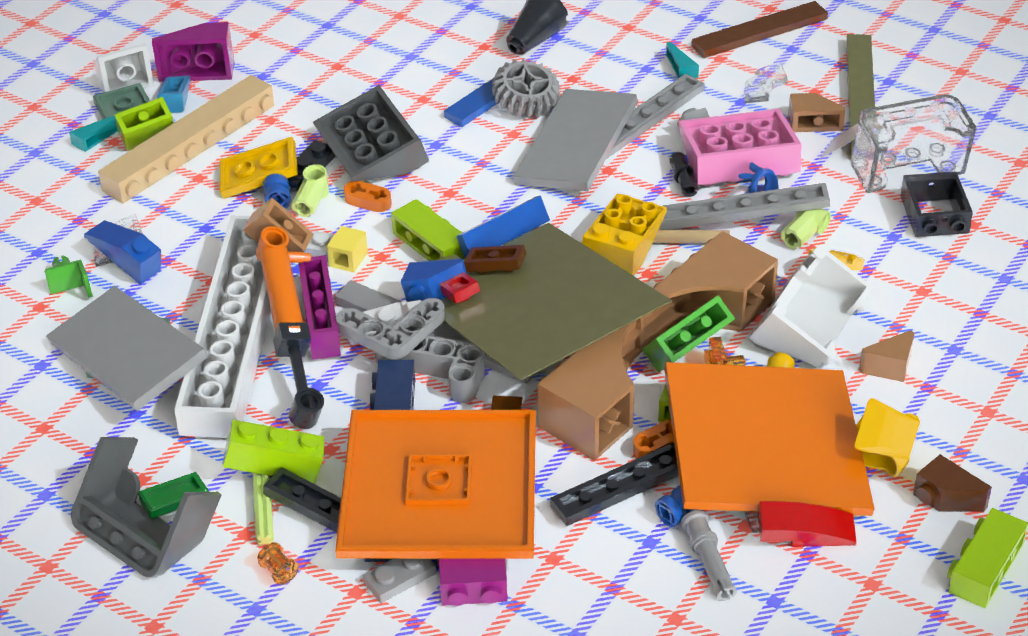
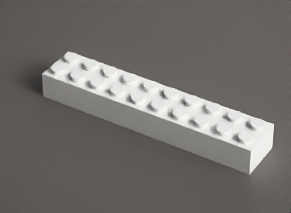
M231 215L194 340V342L205 349L208 358L184 376L174 409L179 436L227 438L232 419L244 421L271 314L262 265L255 255L258 243L243 231L250 218L247 215Z

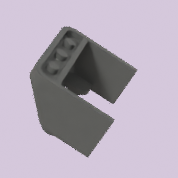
M100 437L71 510L72 524L81 533L145 577L161 576L204 540L222 494L218 491L184 492L171 525L159 517L151 519L144 507L136 502L138 491H140V480L136 473L128 469L138 439L135 437Z

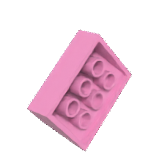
M779 108L679 121V129L688 163L693 168V176L697 185L710 186L718 182H738L742 180L738 177L741 173L755 174L749 169L751 162L759 167L773 170L775 175L788 176L791 173L801 172L802 144Z

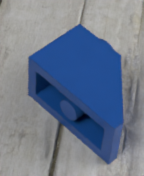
M463 259L409 262L401 279L406 301H423L428 298L441 300L446 296L442 294L439 284L462 272L467 274Z

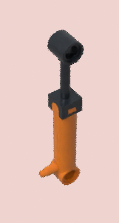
M268 226L261 232L255 255L262 265L275 328L273 339L276 357H290L297 393L289 411V419L294 426L300 429H310L318 422L324 406V397L318 390L308 387L302 357L306 355L311 335L308 323H303L291 263L311 261V254L288 251L289 236L287 232L280 227Z

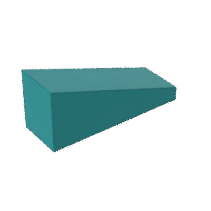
M666 42V57L676 76L680 78L684 74H688L694 78H699V64L672 42Z
M113 115L69 131L71 144L87 152L118 132L115 116Z

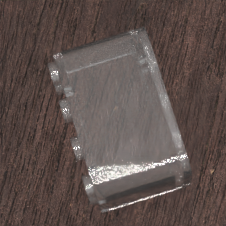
M950 94L867 108L859 116L851 157V167L866 193L877 192L887 186L888 177L884 170L927 161L932 163L938 173L957 171L958 175L966 173L977 126L961 101Z

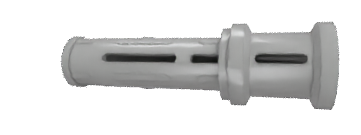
M691 511L682 518L680 525L691 539L690 548L700 556L717 599L720 601L729 600L730 597L727 590L734 597L737 594V589L717 549L718 537L715 532L711 531L708 525L709 517L705 511Z

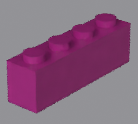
M326 255L311 257V261L298 263L306 322L308 323L311 335L310 350L312 360L341 356L339 332Z

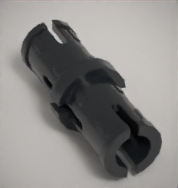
M673 153L671 158H669V163L674 170V180L679 183L684 196L692 197L699 190L693 176V168L688 165L684 153Z

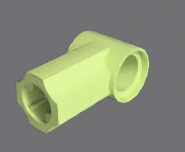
M310 165L303 171L304 180L291 204L292 210L298 213L300 217L309 218L311 214L315 213L321 199H324L329 194L327 171L321 165Z
M823 208L796 212L795 218L781 231V239L787 247L793 250L797 247H802L815 233L822 234L827 229L831 219V212Z

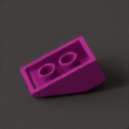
M229 22L202 23L152 38L159 82H164L166 77L190 76L191 81L232 80L235 61Z

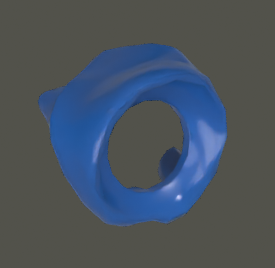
M753 162L750 163L749 169L755 174L741 173L738 175L740 179L751 180V185L748 186V191L744 194L779 189L778 179L773 170L759 167ZM762 177L765 178L764 186L758 185V181Z

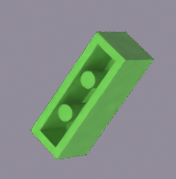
M718 295L657 337L642 350L658 373L664 370L666 362L677 361L735 318Z

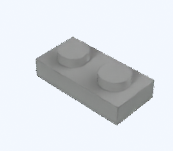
M393 558L363 574V581L382 604L436 574V565L430 559Z

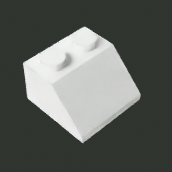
M146 43L96 57L94 66L98 85L103 93L141 83L144 89L154 86Z

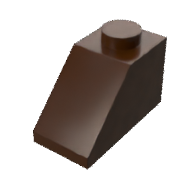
M939 454L916 474L913 495L938 512H984L988 508L992 486Z

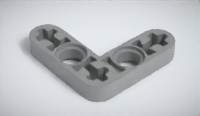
M428 298L421 301L393 327L354 308H346L339 311L336 315L338 332L341 335L388 359L397 360L405 357L445 320V309L441 300ZM411 326L420 327V329L416 331L407 330V328ZM370 331L379 332V334L375 336L365 335V333Z

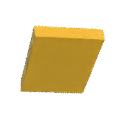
M293 136L220 159V193L223 199L262 187L264 179L271 174H281L286 178L298 175L296 143Z

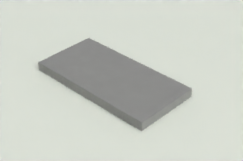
M565 89L513 174L514 185L589 191L638 103L637 94Z
M115 285L46 335L50 344L136 411H139L208 358L203 347Z

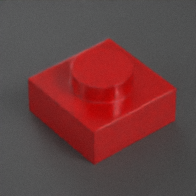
M464 272L439 284L442 294L456 304L466 301L472 295L480 292L478 281Z

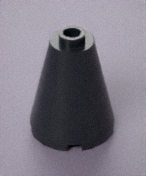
M526 0L506 37L508 49L514 54L523 55L563 30L569 24V20H566L569 14L560 0Z

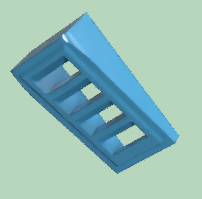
M190 76L165 78L157 98L163 97L171 113L184 111L191 82Z

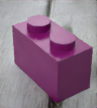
M439 559L442 606L508 602L505 559Z

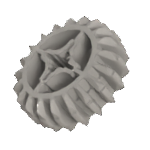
M524 58L521 62L513 59L511 64L505 62L503 67L498 68L495 77H493L492 95L495 98V103H500L501 109H508L509 114L517 113L518 118L521 115H526L528 119L531 115L539 118L541 113L547 115L548 111L556 105L560 94V81L557 80V74L551 72V68L543 67V63L536 64L534 60L526 62Z

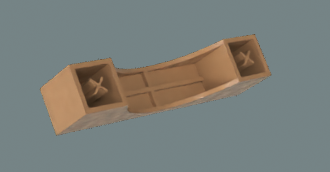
M724 231L720 232L713 239L708 240L705 246L696 253L691 254L687 261L681 266L674 268L670 275L654 285L653 289L671 299L672 302L578 350L570 358L563 360L559 367L548 376H544L537 386L538 427L590 459L597 460L633 428L634 383L628 376L627 370L632 362L643 352L642 349L718 295L735 318L722 329L741 332L770 307L775 300L778 259Z

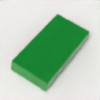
M193 472L138 491V499L149 517L153 519L176 511L184 492H209L197 472Z

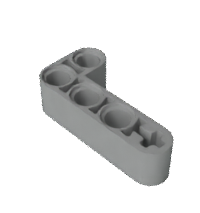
M428 335L405 357L397 359L414 360L415 373L449 379L450 397L458 403H467L475 398L485 374L484 352L472 343ZM374 352L377 364L378 360H391Z

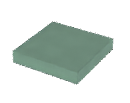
M141 83L93 96L94 104L102 119L150 101Z

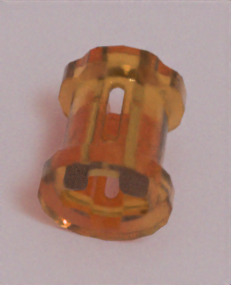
M272 542L264 546L258 553L259 566L263 569H268L272 574V580L276 584H287L297 575L299 571L298 563L284 554L283 547L279 543Z

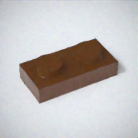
M525 246L472 247L464 261L466 272L486 273L488 271L503 270L511 272L518 270L526 256Z

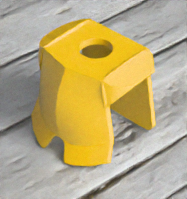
M870 398L864 415L856 424L858 434L854 444L856 450L862 451L865 467L884 470L888 475L897 478L904 471L910 460V454L920 425L919 417L911 413L903 414L875 398Z

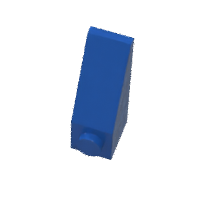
M106 220L84 233L85 239L139 285L161 271V249L142 233Z

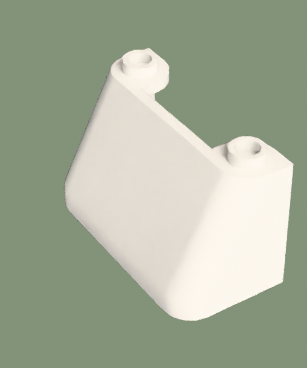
M818 245L788 279L748 338L759 346L785 353L795 359L815 366H820L822 363L827 366L837 354V351L834 349L836 346L834 341L851 315L856 310L861 313L869 304L871 299L867 296L873 286L822 246Z

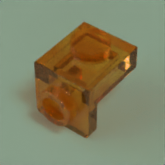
M721 336L709 338L708 350H704L705 364L745 366L746 360L744 355L727 357Z

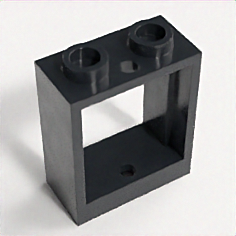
M957 171L903 175L900 197L915 237L967 234L970 232L973 211ZM949 200L953 211L921 213L918 202Z

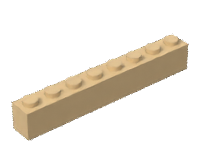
M249 75L98 170L102 192L122 204L129 201L274 107L272 85L253 75Z

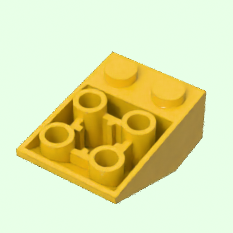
M617 193L583 235L582 244L634 276L647 257L665 217L667 207Z

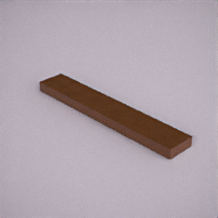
M812 1L693 38L691 46L703 58H707L827 20L828 12L819 3Z

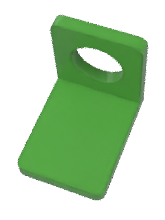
M61 255L62 261L60 262L57 256L53 259V267L44 270L51 294L84 286L88 298L93 297L87 272L81 259L70 262L68 257Z

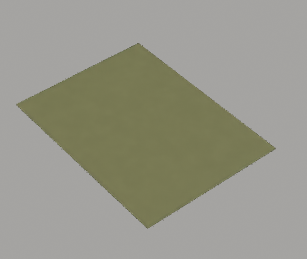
M550 223L502 245L525 246L526 256L520 269L511 272L503 270L488 271L486 273L467 272V275L478 281L480 292L472 295L468 300L458 302L457 304L447 297L441 299L445 309L444 322L520 381L672 302L668 297Z

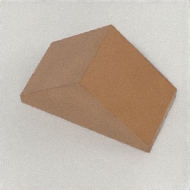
M909 330L862 348L859 371L866 375L904 382L911 358L915 333Z

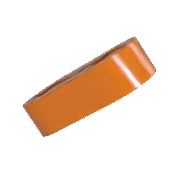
M351 181L344 186L345 202L349 205L373 212H385L392 206L391 192L385 187L362 181Z
M671 419L665 420L635 436L633 439V455L636 459L674 442Z

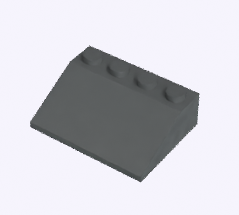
M380 85L313 121L314 126L353 182L408 174L430 161L421 139Z

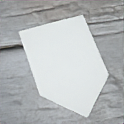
M864 119L834 137L819 160L851 142L873 121Z

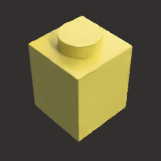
M340 226L327 245L329 267L355 273L368 253L366 231Z

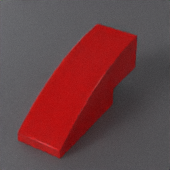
M759 502L758 524L760 542L791 541V547L856 546L857 544L854 515L852 513L826 506L799 502Z

